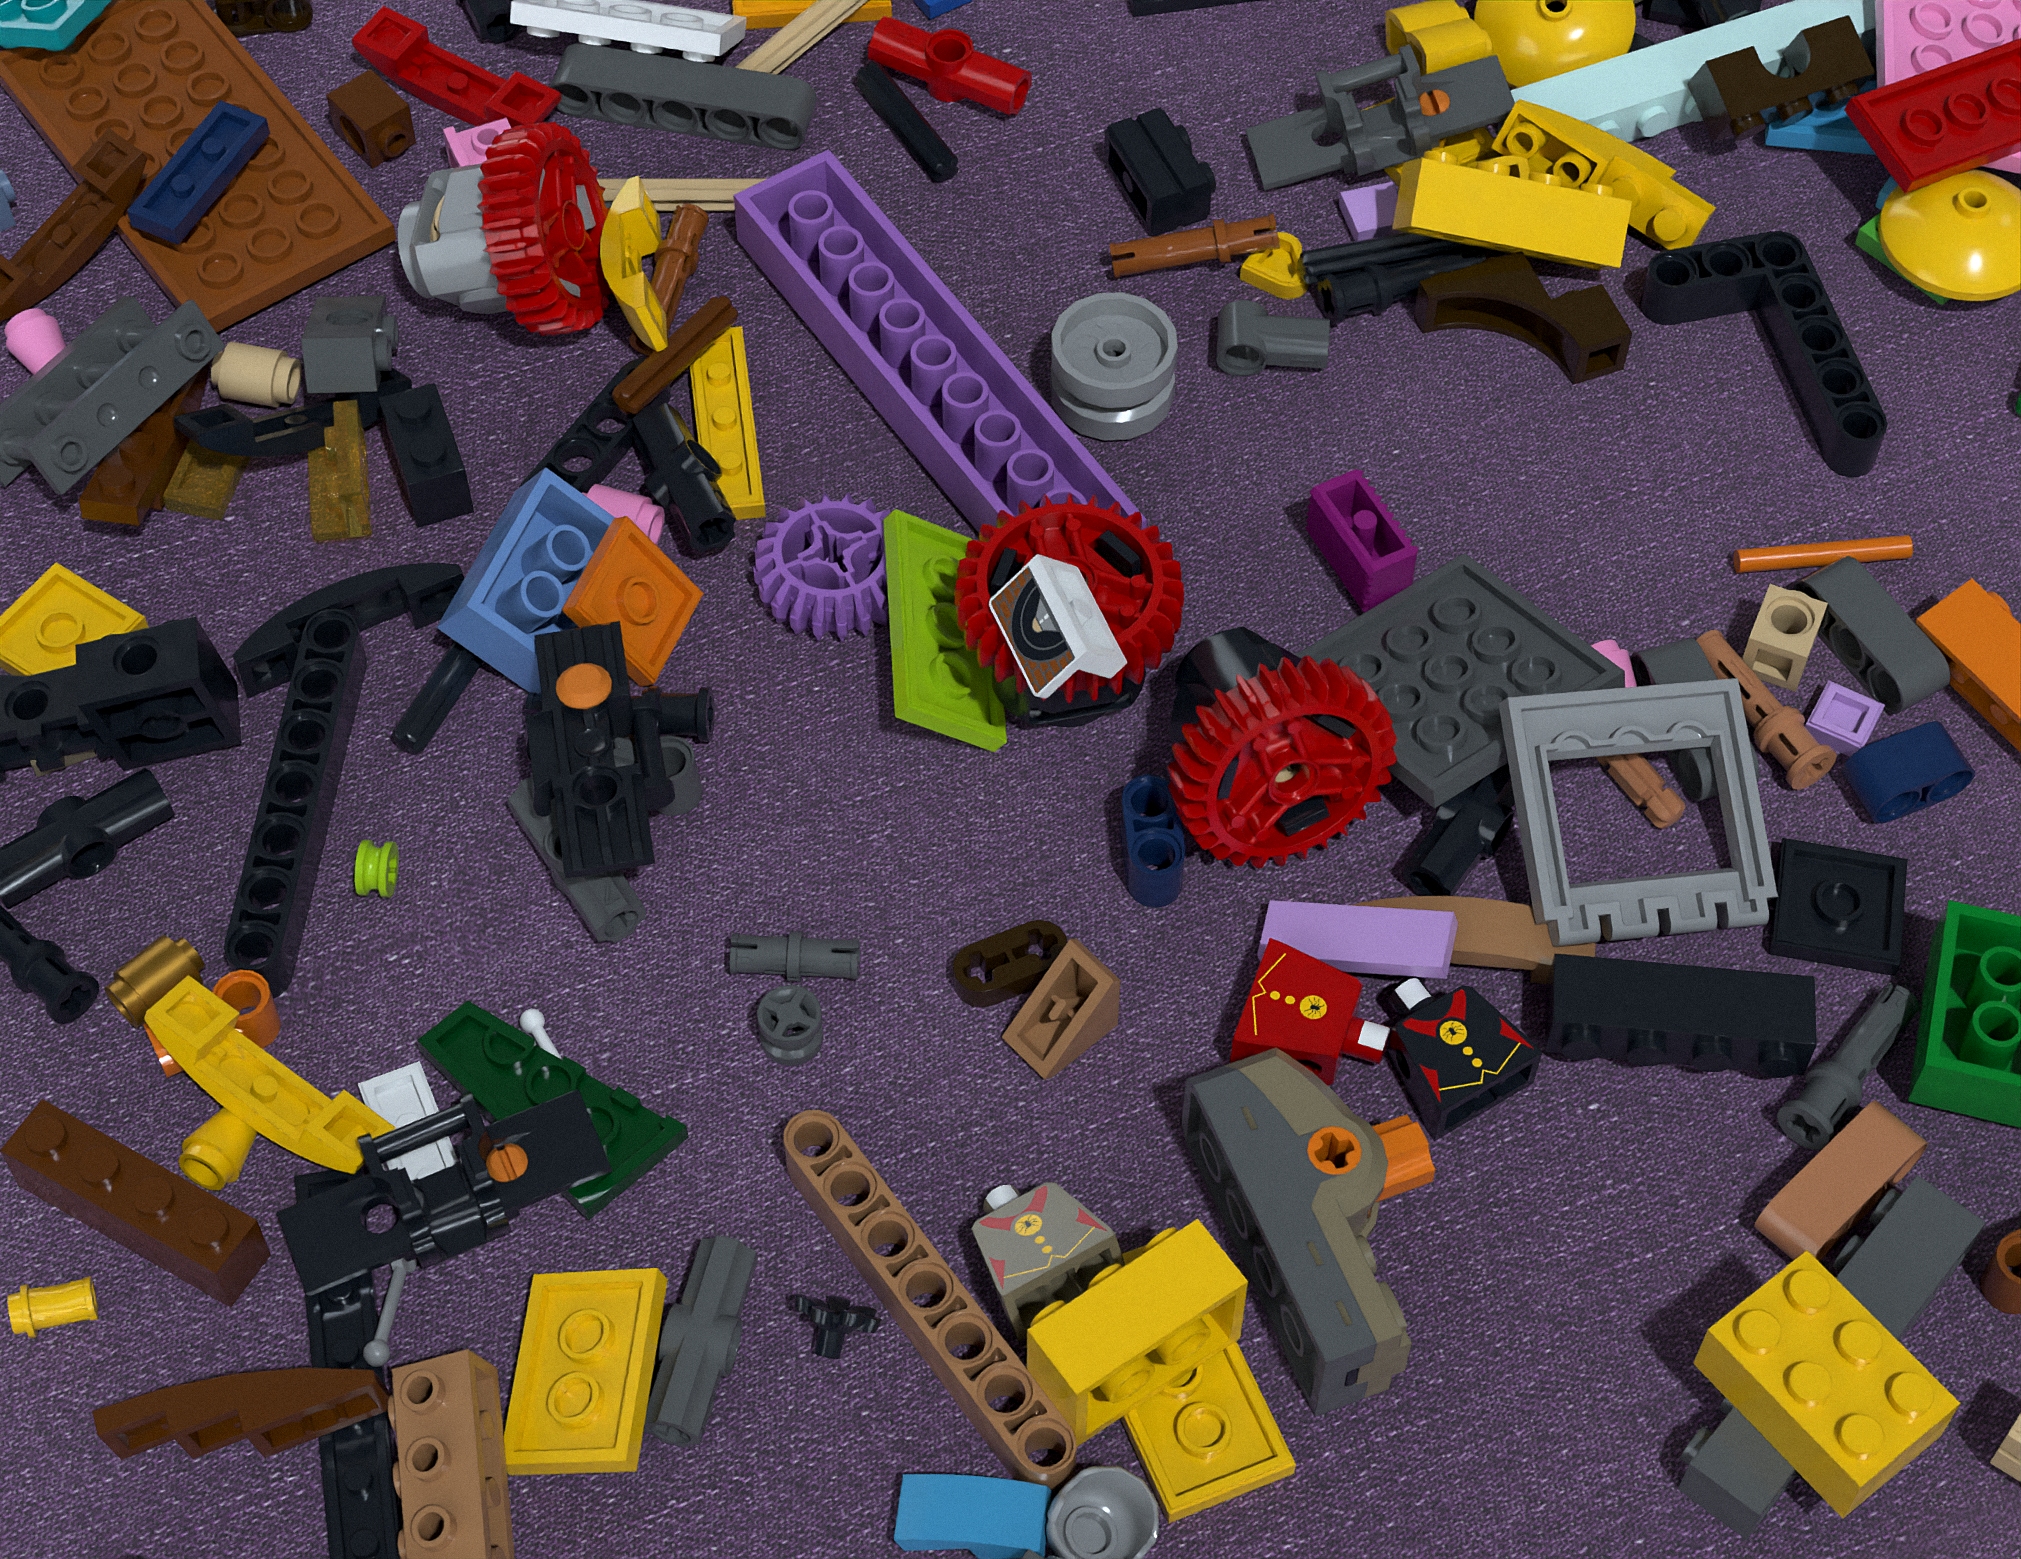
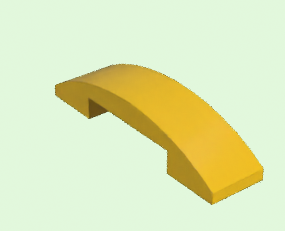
M638 175L627 180L611 205L602 230L600 258L604 276L632 330L648 347L659 352L668 346L666 314L644 271L642 272V256L654 253L659 242L662 241L661 222Z
M189 975L146 1011L144 1020L154 1035L185 1072L208 1094L254 1130L301 1157L338 1171L355 1174L366 1163L357 1137L370 1132L372 1138L396 1129L395 1126L346 1090L341 1091L331 1100L235 1029L240 1012Z

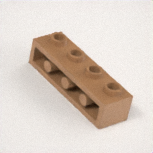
M469 1349L392 1369L393 1394L388 1399V1415L391 1425L397 1433L399 1460L393 1466V1482L396 1492L402 1500L404 1528L400 1530L398 1535V1549L401 1559H515L497 1367Z

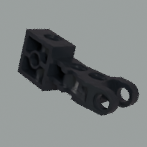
M196 616L182 620H169L157 626L124 634H110L98 640L75 645L76 665L29 676L0 675V781L5 780V770L29 765L31 760H36V766L42 772L64 767V756L96 749L100 758L113 755L120 767L125 771L242 743L237 682Z

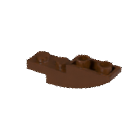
M210 361L103 457L79 498L82 519L139 526L149 508L162 509L180 471L191 440L175 428L174 416L200 410Z

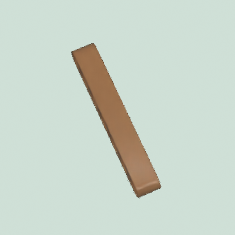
M806 1110L796 1114L788 1122L784 1130L787 1173L794 1186L1013 1480L1048 1486L1052 1491L1051 1499H1054L1065 1484L1075 1477L1077 1445L1076 1436L1070 1425L839 1121L830 1113L821 1110ZM810 1146H822L828 1149L825 1154L818 1157H808L801 1154L805 1148ZM848 1194H858L866 1198L864 1202L856 1206H844L837 1202L841 1197ZM885 1243H894L904 1248L901 1253L887 1257L874 1252L878 1246ZM923 1293H932L942 1299L938 1305L931 1308H922L911 1302L916 1296ZM961 1344H970L982 1351L977 1357L970 1360H961L949 1353L954 1347ZM1010 1396L1016 1398L1022 1405L1012 1412L1001 1413L993 1410L988 1404L997 1397ZM1039 1449H1051L1056 1451L1062 1459L1055 1465L1042 1467L1034 1464L1028 1459V1456Z

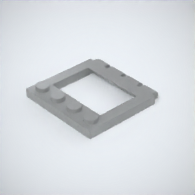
M1738 678L1508 697L1499 703L1535 924H1548L1549 936L1554 947L1599 942L1601 937L1599 919L1601 920L1603 935L1607 941L1657 936L1659 933V920L1665 935L1715 930L1717 917L1723 929L1766 925L1768 923L1769 909L1767 901L1778 897ZM1710 747L1732 868L1569 884L1548 761Z

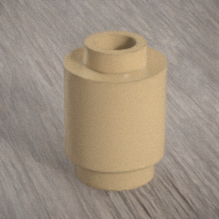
M229 342L224 352L220 351L213 359L211 381L213 385H218L222 398L278 407L281 403L293 404L299 392L302 374L301 363L299 359L290 358L286 351Z

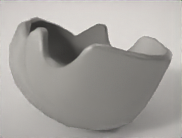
M1093 1466L1080 1471L1065 1484L1052 1500L1046 1514L1048 1521L1045 1529L1048 1545L1054 1554L1062 1559H1143L1155 1544L1159 1534L1158 1502L1143 1479L1121 1466Z

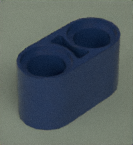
M1939 721L1919 725L1861 748L1844 763L1841 771L1875 823L1881 824L1899 819L1954 797L1963 791L1975 777L1974 769L1946 728Z
M1148 774L1134 778L1127 783L1123 790L1120 838L1126 885L1129 894L1136 902L1146 907L1159 908L1175 901L1182 891L1185 843L1182 822L1176 812L1177 809L1174 806V801L1168 789L1170 782L1158 775ZM1148 812L1154 813L1158 816L1145 817L1140 814ZM1160 865L1166 869L1151 870L1145 866Z

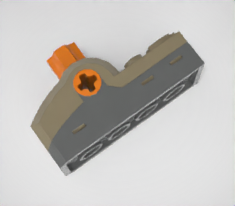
M1277 1047L1186 1079L1181 1126L1187 1147L1314 1417L1388 1390L1392 1375L1405 1371L1412 1342L1406 1332L1407 1323L1391 1288L1386 1281L1378 1283L1374 1276L1377 1272V1266L1373 1251L1367 1240L1375 1229L1381 1200L1433 1182L1435 1167L1430 1157L1429 1143L1418 1121L1413 1123L1406 1114L1371 1127L1366 1120L1355 1115L1341 1098L1313 1072Z

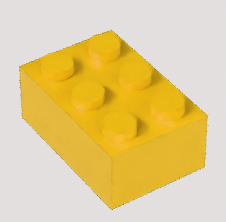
M1196 1219L1179 1231L1177 1228L1171 1227L1156 1235L1145 1247L1144 1254L1126 1266L1122 1267L1120 1264H1113L1105 1268L1091 1280L1086 1292L1066 1304L1062 1300L1056 1301L1040 1311L1032 1320L1031 1327L1027 1329V1370L1072 1428L1076 1436L1077 1447L1240 1339L1248 1281L1199 1219Z
M1808 1250L1711 1326L1705 1334L1693 1363L1842 1519L1941 1437L1961 1404Z

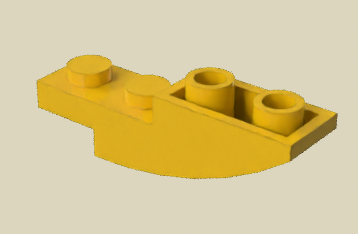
M1521 99L1513 106L1491 148L1504 156L1512 155L1527 158L1530 173H1545L1562 177L1561 187L1580 190L1582 183H1591L1614 188L1613 197L1632 201L1628 224L1668 250L1693 246L1716 209L1712 204L1672 180L1677 171L1653 156L1597 127L1569 115Z

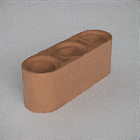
M1874 1100L1778 1192L1759 1215L1754 1227L1792 1260H1795L1808 1250L1820 1262L1913 1168L1927 1149L1929 1143L1877 1100Z

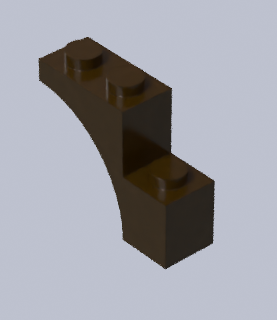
M1522 251L1502 257H1491L1481 263L1451 272H1440L1430 278L1419 281L1414 320L1422 334L1446 329H1478L1512 337L1546 355L1565 373L1572 385L1624 370L1632 331L1603 284L1580 291H1568L1560 297L1551 299Z

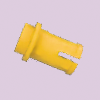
M91 1276L67 1283L30 1289L29 1284H23L20 1286V1292L8 1294L7 1296L10 1322L15 1335L27 1332L29 1338H35L38 1336V1330L86 1320H98L97 1298Z

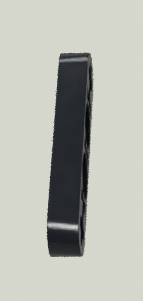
M646 358L629 361L617 372L523 480L519 488L545 467L581 493H588L594 484L602 483L636 443L632 437L635 430V423L632 419L637 414L630 413L626 415L622 413L618 408V404L612 399V392ZM670 384L647 406L655 407L665 402L669 403L671 399ZM608 417H618L627 422L623 429L614 433L602 432L596 428L600 421ZM578 455L587 456L594 461L588 469L580 472L569 471L563 467L566 460Z

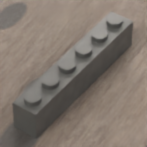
M1919 1175L1915 1177L1902 1195L1892 1188L1884 1196L1869 1219L1877 1227L1866 1241L1855 1234L1843 1248L1832 1266L1840 1272L1836 1279L1899 1342L1905 1337L1969 1254L1986 1224L1984 1220ZM1725 1398L1719 1411L1725 1414L1726 1418L1714 1433L1703 1426L1683 1451L1680 1460L1688 1465V1468L1678 1490L1747 1541L1799 1473L1737 1408Z

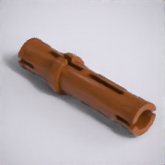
M688 203L683 204L682 207L680 205L676 206L667 237L659 242L654 254L656 266L652 280H650V285L666 314L667 339L687 279L695 273L700 261L698 253L699 244L709 222V216L702 208ZM632 331L629 338L631 346L636 351L650 356L655 350L648 347Z
M1271 213L1268 216L1225 223L1224 218L1213 220V226L1120 243H1109L1112 260L1134 257L1112 261L1115 279L1121 278L1120 276L1218 258L1220 264L1231 262L1230 256L1273 248L1274 250L1280 249L1275 215ZM1269 231H1276V232H1272V233H1266V234H1261V235H1254V234H1258V233H1264V232H1269Z

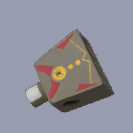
M1045 1182L1024 1195H1021L1012 1185H1002L995 1188L987 1195L983 1204L986 1216L976 1220L972 1227V1232L1013 1334L1018 1341L1027 1337V1329L1031 1327L1032 1320L1045 1307L1060 1300L1067 1304L1087 1291L1091 1280L1105 1268L1113 1264H1120L1122 1267L1126 1266L1113 1230L1056 1183Z

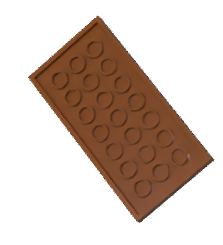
M112 0L104 8L103 14L92 20L76 36L75 42L63 50L48 51L45 48L17 47L0 51L1 86L79 184L83 180L71 168L108 128L147 156L148 159L135 193L114 229L178 309L187 300H194L216 332L397 240L394 224L204 0ZM220 100L267 118L270 135L179 245L131 226L127 210Z

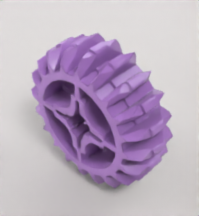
M824 491L820 503L811 504L801 496L797 505L798 511L795 512L781 507L780 514L777 517L778 523L766 522L763 539L757 541L754 551L756 563L753 566L754 582L758 584L759 597L764 607L772 608V615L777 623L790 620V627L793 628L795 635L808 627L813 628V635H815L818 642L826 631L836 632L843 642L850 629L856 628L864 636H867L871 628L870 621L887 625L889 606L883 519L891 513L890 510L876 513V506L871 498L860 505H856L849 491L842 501H831Z

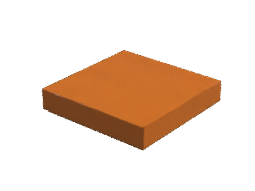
M623 516L612 520L564 604L562 611L578 627L620 621L628 675L642 687L653 685L656 682L704 593L628 516Z

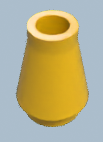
M223 1107L182 1142L183 1153L178 1159L179 1166L184 1174L199 1186L214 1191L221 1190L226 1183L235 1182L239 1178L258 1132Z

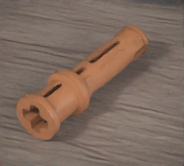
M1714 629L1701 635L1696 641L1702 648L1717 679H1732L1733 677L1729 674L1730 671L1750 694L1749 697L1740 686L1745 719L1755 730L1753 735L1754 743L1760 751L1771 753L1786 770V780L1793 789L1807 788L1821 779L1834 765L1837 757L1835 751L1829 745L1819 744L1805 728V718L1798 709L1781 705L1757 677L1755 672L1749 668L1727 643L1720 631Z

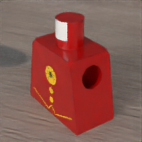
M1269 938L1232 1040L1230 1063L1277 1047L1305 1066L1329 1086L1335 1081L1344 1054L1380 1065L1391 1027L1357 1017L1363 984L1358 978L1283 942Z

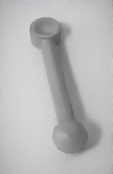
M404 1257L390 1263L393 1275L374 1340L367 1343L363 1350V1357L366 1363L373 1367H380L386 1364L390 1358V1348L387 1341L406 1275L415 1271L417 1258L406 1262Z

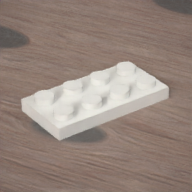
M641 0L511 1L510 23L527 26V33L534 36L557 37L559 36V31L579 34V41L590 45H610L611 39L631 42V50L649 54L662 53L664 47L682 50L683 58L698 62H712L715 60V56L722 55L745 38L747 17Z

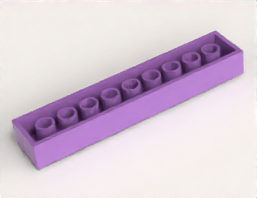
M829 149L733 195L738 242L978 533L982 524L997 527V515L1000 510H1004L1013 517L1018 516V504L1021 500H1024L1032 509L1041 507V499L1044 494L1048 496L1052 504H1063L1066 495L1071 492L1075 504L1085 505L1088 504L1091 497L1095 494L1098 499L1099 508L1108 510L1116 501H1119L1121 505L1120 516L1127 518L1135 512H1140ZM1140 512L1142 516V529L1147 528V519Z

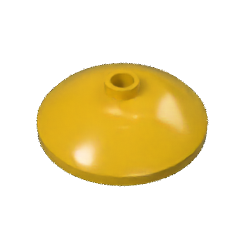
M1477 0L1474 21L1480 29L1484 28L1487 30L1492 43V55H1497L1508 86L1512 89L1627 54L1633 41L1636 18L1633 0ZM1552 1H1559L1565 5V9L1560 12H1552L1546 6Z
M1971 169L1906 194L1898 185L1889 194L1879 218V240L1891 264L1905 278L1934 294L1965 301L1998 299L2021 289V190L1991 173Z

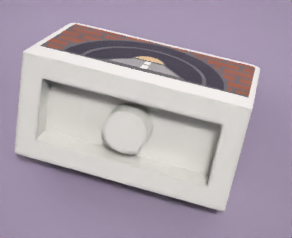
M1037 554L989 601V607L1033 695L1036 697L1048 698L1077 670L1111 679L1128 663L1077 566Z

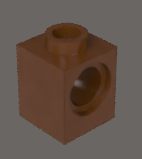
M372 69L326 94L334 132L372 169L416 144L409 104Z

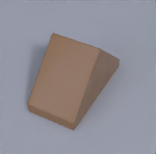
M1077 938L1070 939L1002 1035V1038L1044 1080L1051 1079L1118 1025L1121 980Z

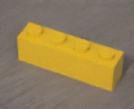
M1425 151L1424 158L1404 162L1392 226L1393 230L1508 253L1522 251L1528 257L1598 271L1621 267L1632 201L1613 197L1614 188L1591 183H1582L1580 190L1561 187L1562 177L1545 173H1529L1528 180L1509 176L1511 169L1509 166L1491 162H1477L1476 169L1457 165L1458 156L1438 151Z

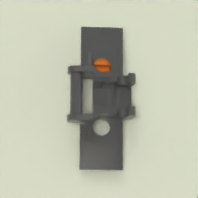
M1408 44L1399 47L1398 54L1330 74L1327 73L1326 69L1315 72L1323 105L1245 130L1264 190H1268L1342 168L1345 174L1356 171L1357 175L1360 176L1424 157L1425 151H1432V148L1440 146V139L1505 121L1515 105V101L1497 55L1421 76L1420 68L1411 45ZM1399 76V79L1394 80L1396 98L1391 100L1392 102L1360 111L1353 99L1352 93H1346L1350 90ZM1327 132H1335L1343 136L1337 144L1324 147L1314 143L1320 135Z

